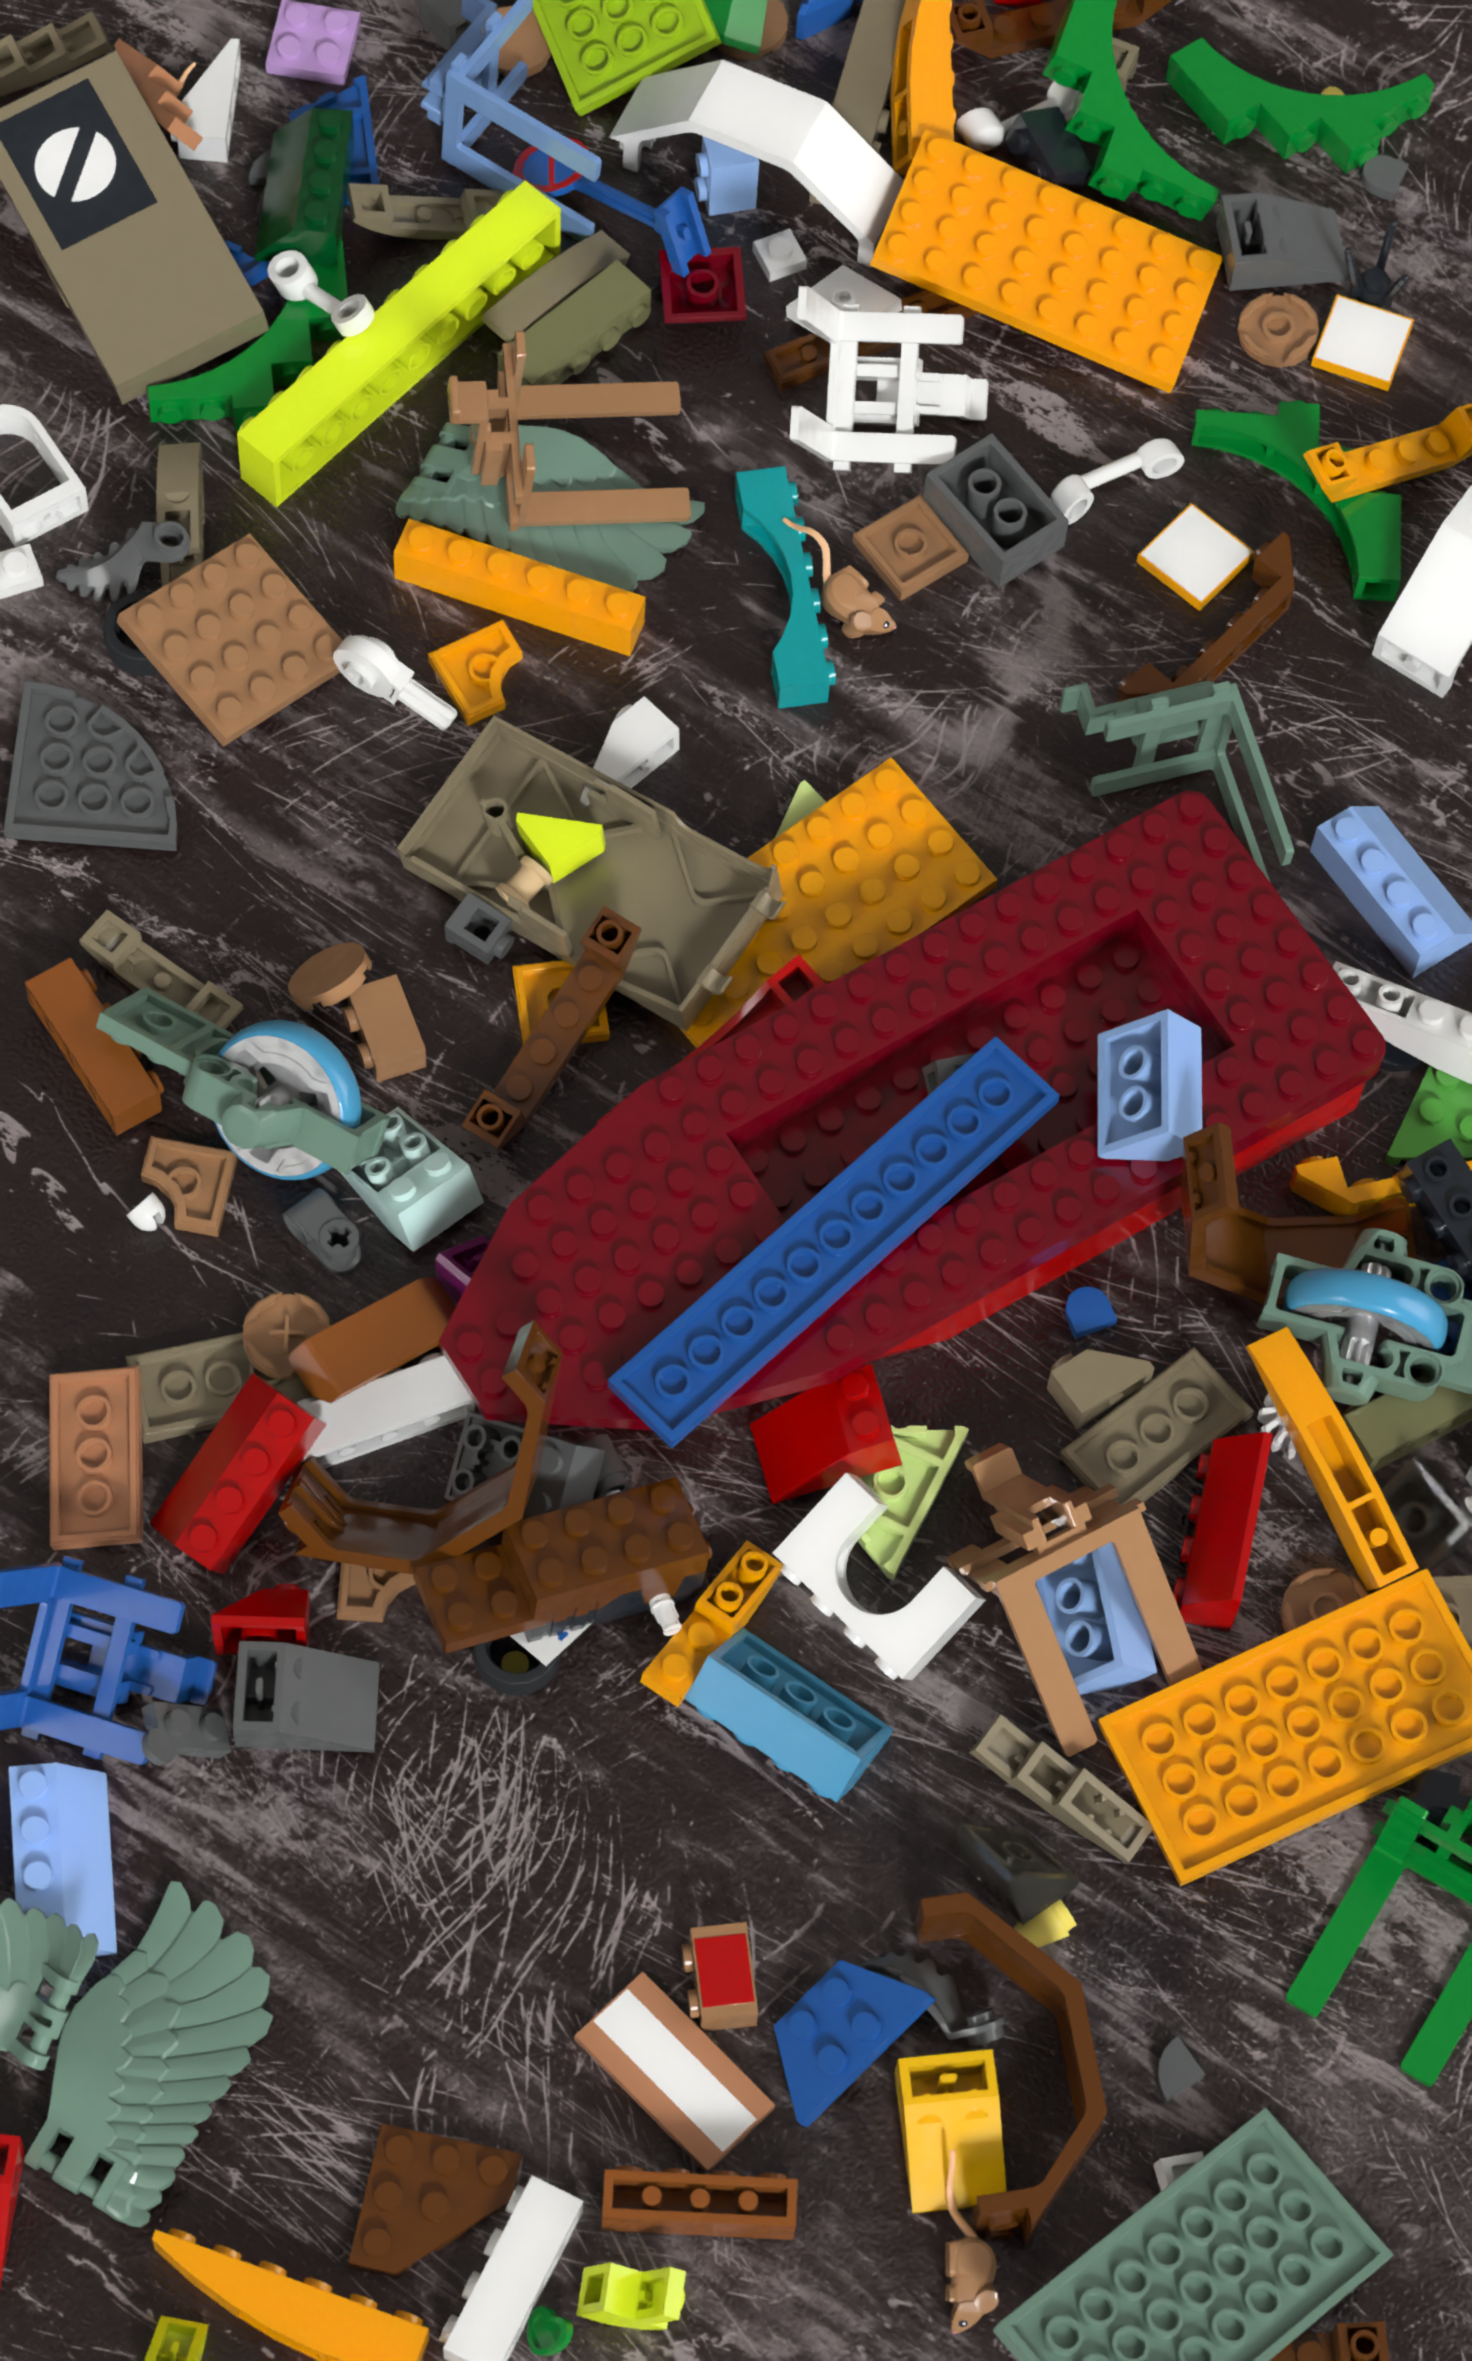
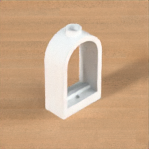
M1 404L0 435L13 434L29 440L36 447L61 484L12 510L0 494V525L14 546L19 547L87 512L89 508L85 486L40 421L24 408Z

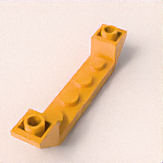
M1472 403L1457 407L1444 421L1433 427L1347 452H1343L1339 443L1336 442L1308 450L1303 456L1331 503L1444 470L1472 455Z
M1313 1156L1302 1160L1298 1165H1295L1289 1183L1292 1192L1336 1216L1356 1214L1395 1197L1405 1199L1399 1187L1400 1179L1398 1175L1400 1172L1396 1173L1392 1178L1376 1181L1374 1178L1361 1179L1347 1187L1337 1156L1323 1159L1322 1156ZM1472 1160L1466 1161L1472 1171ZM1409 1203L1410 1207L1416 1206L1415 1203Z

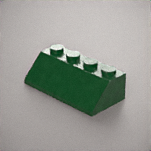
M311 108L274 133L255 261L271 262L279 253L294 250L302 253L310 265L337 266L348 194L347 186L350 180L355 145L353 110Z

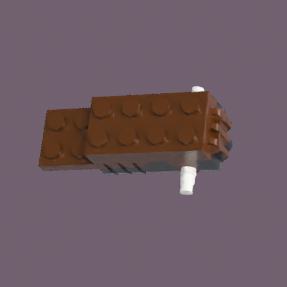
M675 1477L624 1492L620 1490L612 1491L602 1498L519 1520L504 1529L501 1544L416 1567L413 1578L445 1654L524 1632L529 1643L540 1640L546 1635L552 1637L562 1634L564 1630L570 1629V1631L584 1628L586 1624L591 1623V1626L647 1610H651V1613L654 1614L657 1623L663 1629L664 1635L671 1636L682 1629L674 1603L693 1598L702 1590L707 1563L712 1558V1549L709 1542L704 1539L698 1521L695 1520L693 1506L687 1502Z

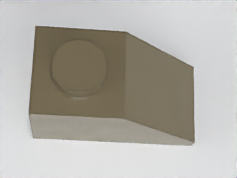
M1086 1349L1075 1357L1070 1353L1057 1360L1051 1367L1046 1389L1075 1428L1079 1430L1127 1400L1151 1381L1155 1368L1147 1360Z

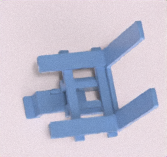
M462 0L461 15L472 22V24L422 82V86L430 92L422 100L421 107L427 110L428 119L440 126L443 123L441 159L493 190H503L504 194L508 190L516 189L523 182L522 179L470 149L493 121L595 182L601 173L602 160L600 157L508 103L527 78L528 65L520 60L497 88L499 50L530 14L533 0H517L503 18L502 14L497 12V4L490 0ZM464 105L477 113L463 129ZM538 190L561 208L562 232L579 242L594 234L595 225L593 222Z

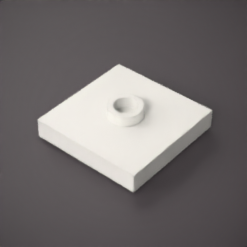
M844 265L811 288L841 311H843V304L861 305L860 312L898 313L902 310L899 297ZM798 298L786 306L787 318L816 334L797 320Z

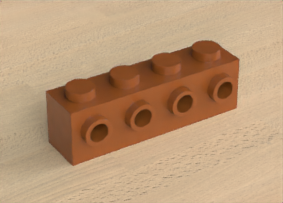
M70 957L25 982L30 1005L116 1136L162 1111L160 1094L164 1092L163 1085L153 1069L145 1071L139 1061L142 1058L141 1052L129 1045L115 1042L109 1034L96 1028L100 1012L111 1007L109 1002L101 1004L95 995V992L98 991L95 981L86 968L79 970Z
M624 2165L617 2166L614 2170L605 2169L601 2231L793 2240L796 2229L798 2179H790L786 2175L779 2173H762L758 2177L739 2176L737 2172L727 2170L712 2171L710 2174H691L690 2170L682 2168H666L662 2172L643 2171L642 2168L637 2166Z

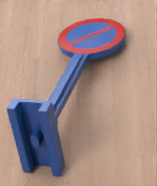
M568 138L588 150V147L579 140ZM533 145L524 150L515 161L512 171L513 175L523 181H527L530 185L552 198L569 193L572 190H578L653 227L655 232L662 237L672 272L682 277L690 273L687 262L697 253L704 257L712 253L694 193L682 186L656 209L599 180L595 182L589 180Z

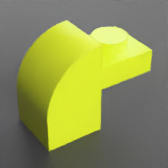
M611 2262L584 2267L577 2316L613 2326L640 2330H665L669 2321L679 2320L680 2310L685 2301L684 2282L686 2271L666 2267L641 2272Z

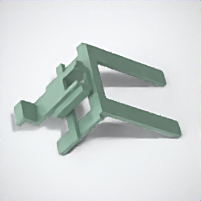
M1209 680L1095 707L1087 682L1063 689L1059 705L1060 712L1077 710L1085 736L1104 731L1103 734L1107 742L1131 737L1133 746L1136 745L1137 748L1132 768L1092 778L1090 791L1093 797L1210 769L1216 777L1236 837L1269 880L1225 752L1233 727L1281 866L1291 863L1294 847L1236 683L1230 684L1229 681L1215 684ZM1198 735L1193 753L1153 762L1158 744Z

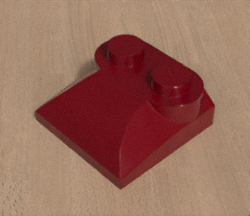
M710 248L712 253L707 257L697 253L687 262L690 273L685 277L672 272L666 250H659V286L662 295L664 324L746 320L741 248Z

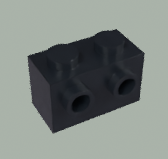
M1055 106L1019 112L1006 133L1004 140L1021 170L1079 194L1093 172L1094 167L1075 134L1065 130L1067 120L1060 108Z

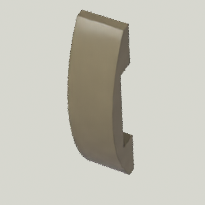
M349 183L347 186L353 222L382 234L425 240L460 238L469 230L472 222L479 215H486L492 210L503 195V190L464 188L460 198L389 195L388 185Z
M108 909L79 940L80 944L103 967L135 993L147 987L223 1029H226L243 1010V1004L212 982L208 981L204 985L144 943L138 930Z

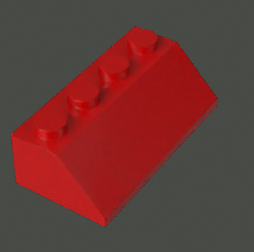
M252 1373L149 1524L174 1546L208 1570L224 1575L327 1424L265 1380Z
M1260 1432L1217 1438L1213 1440L1209 1454H1200L1195 1479L1203 1481L1201 1495H1192L1187 1520L1195 1522L1193 1537L1184 1536L1179 1562L1187 1563L1185 1578L1176 1577L1173 1589L1174 1598L1177 1605H1179V1610L1185 1623L1230 1632L1242 1600L1273 1437L1272 1433Z

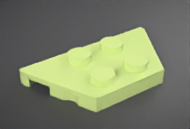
M891 1425L903 1465L860 1477L889 1507L860 1537L858 1542L885 1576L891 1580H894L968 1436L969 1429L964 1426H954V1430H927V1426L909 1425L906 1428L899 1429Z

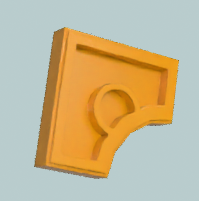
M503 619L428 653L430 665L467 726L505 709V699L501 691L502 680L509 668L522 660V650Z

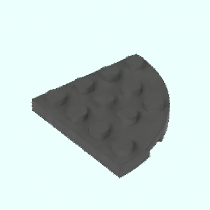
M24 680L4 823L5 838L177 851L178 829L175 802L165 777L164 769L143 737L125 719L103 704L99 707L88 700L77 697L75 691L67 688Z

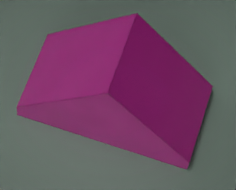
M483 1235L442 1251L435 1259L436 1279L440 1282L446 1293L457 1303H459L490 1243Z

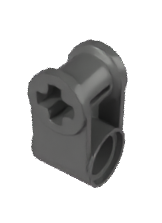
M320 1187L314 1189L282 1214L286 1226L295 1238L303 1245H306L329 1271L337 1274H346L355 1270L359 1265L361 1250L358 1245V1229L339 1210L333 1199Z

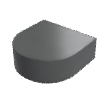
M1377 155L1365 162L1361 175L1362 185L1369 193L1392 202L1407 173L1409 164L1387 155Z

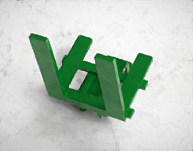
M1400 1796L1397 1802L1390 1798L1388 1799L1382 1812L1389 1815L1386 1824L1378 1820L1371 1833L1379 1838L1285 1996L1287 2003L1313 2018L1318 2017L1405 1869L1408 1868L1472 1906V1868L1451 1856L1453 1853L1472 1864V1847L1460 1840L1464 1832L1472 1836V1798L1465 1811L1451 1805L1439 1827L1426 1820L1429 1814L1426 1809L1404 1796ZM1421 1834L1431 1840L1429 1847L1436 1850V1853L1416 1842L1417 1835ZM1472 1942L1400 2064L1402 2072L1427 2087H1431L1435 2083L1472 2018Z

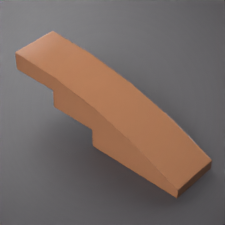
M118 39L114 44L115 50L155 120L194 151L203 137L185 124L193 111L176 98L183 84L158 64L121 39Z

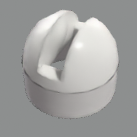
M152 1192L126 1216L139 1229L154 1231L157 1229L156 1222L163 1224L166 1215L162 1202Z

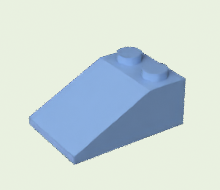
M702 136V153H696V166L699 177H695L694 183L698 201H705L708 215L714 216L755 209L759 159Z

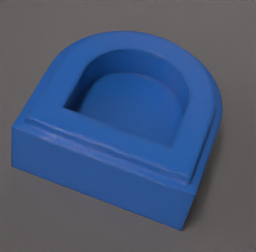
M1081 1287L1073 1291L1068 1297L1065 1307V1318L1074 1339L1116 1326V1315L1108 1297L1101 1290L1094 1287Z

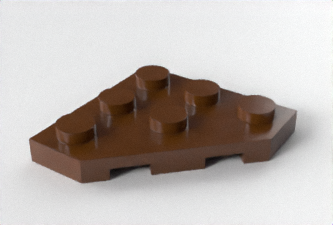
M382 2123L348 2267L397 2277L410 2269L414 2263L470 2231L471 2227L493 2213L495 2215L507 2208L515 2190L522 2154Z

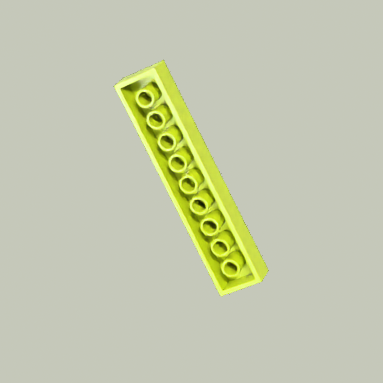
M523 181L514 190L506 191L492 210L486 215H479L472 222L469 230L459 239L449 241L434 261L429 265H422L415 272L409 283L401 290L396 289L392 291L385 299L384 304L374 312L373 322L366 330L353 337H346L344 340L334 342L319 362L314 366H307L299 374L294 384L286 391L276 393L269 401L268 406L256 417H249L243 422L237 433L241 479L277 508L484 324L481 319L486 311L531 274L560 255L561 208L527 181Z

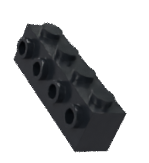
M1450 1138L1406 1162L1398 1175L1400 1179L1399 1187L1405 1199L1411 1204L1415 1203L1424 1217L1423 1225L1428 1235L1434 1241L1439 1240L1447 1252L1446 1259L1450 1269L1457 1272L1460 1277H1463L1472 1291V1171Z

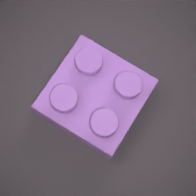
M282 0L265 63L266 73L345 86L360 26V12Z

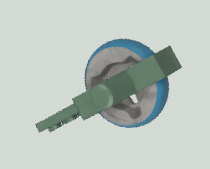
M147 987L100 1012L96 1028L109 1034L115 1042L129 1045L144 1053L150 1061L159 1065H166L185 1076L183 1080L185 1088L182 1101L189 1108L213 1120L227 1146L240 1160L254 1170L281 1180L309 1179L325 1173L331 1168H335L347 1175L351 1172V1169L379 1153L390 1116L361 1101L358 1083L349 1063L329 1039L313 1028L294 1021L267 1020L252 1024L234 1035Z
M1377 1228L1364 1229L1360 1233L1340 1268H1333L1277 1253L1270 1270L1271 1279L1264 1307L1256 1327L1273 1332L1288 1327L1295 1338L1320 1346L1322 1384L1332 1400L1348 1405H1365L1369 1402L1374 1392L1377 1391L1409 1401L1421 1402L1431 1397L1438 1386L1472 1395V1301L1462 1298L1464 1284L1457 1272L1443 1266L1408 1257L1407 1241L1404 1237L1397 1233ZM1391 1277H1392V1278L1399 1279V1280H1401L1402 1282L1397 1281V1280H1394V1279H1391ZM1282 1278L1289 1279L1291 1282L1284 1293L1282 1310H1279L1276 1307ZM1436 1286L1445 1289L1449 1293L1450 1300L1442 1301L1436 1299L1432 1295L1430 1288ZM1447 1320L1455 1322L1458 1326L1452 1356L1439 1354L1447 1337ZM1370 1362L1382 1363L1385 1368H1377L1369 1364ZM1416 1368L1425 1371L1429 1375L1430 1382L1425 1384L1415 1381L1411 1376L1410 1370Z

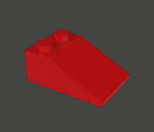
M872 1363L859 1367L830 1384L807 1389L750 1424L772 1504L834 1486L846 1472L857 1475L860 1478L903 1465Z

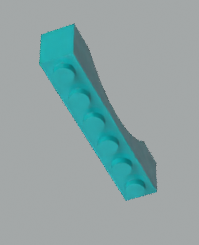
M785 466L736 472L734 495L741 529L756 540L773 559L783 577L789 595L790 618L783 636L772 653L771 676L778 709L828 702L830 686L836 685V674L833 660L826 661L824 649H828L827 629L825 624H818L816 613L821 612L818 588H811L809 577H813L812 558L810 552L803 553L801 542L806 540V533L792 529L782 521L785 517L793 523L805 526L803 517H796L794 506H798L795 481L788 482Z

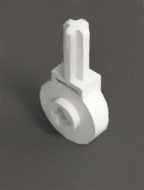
M364 635L347 636L333 653V660L336 666H338L339 671L350 683L366 693L383 697L393 705L399 700L441 730L448 729L455 720L458 713L456 709L413 680L412 677L415 672L398 661L393 650L383 641Z

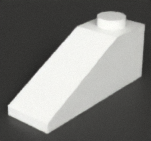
M230 39L182 100V103L193 111L185 124L202 136L203 139L193 151L171 134V141L178 142L180 159L228 162L241 68L239 39Z
M644 696L634 705L628 704L617 713L593 768L632 788L680 749L679 728ZM586 786L579 800L584 807L590 804L587 796L590 789Z

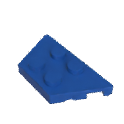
M366 75L353 79L354 85L338 94H335L332 90L320 96L315 103L305 104L289 113L291 122L311 108L353 110L355 145L349 183L379 185ZM347 194L346 204H347V205H350V203H349V198H348V194Z
M839 1960L774 2025L796 2120L800 2125L809 2127L937 1999L932 1994Z

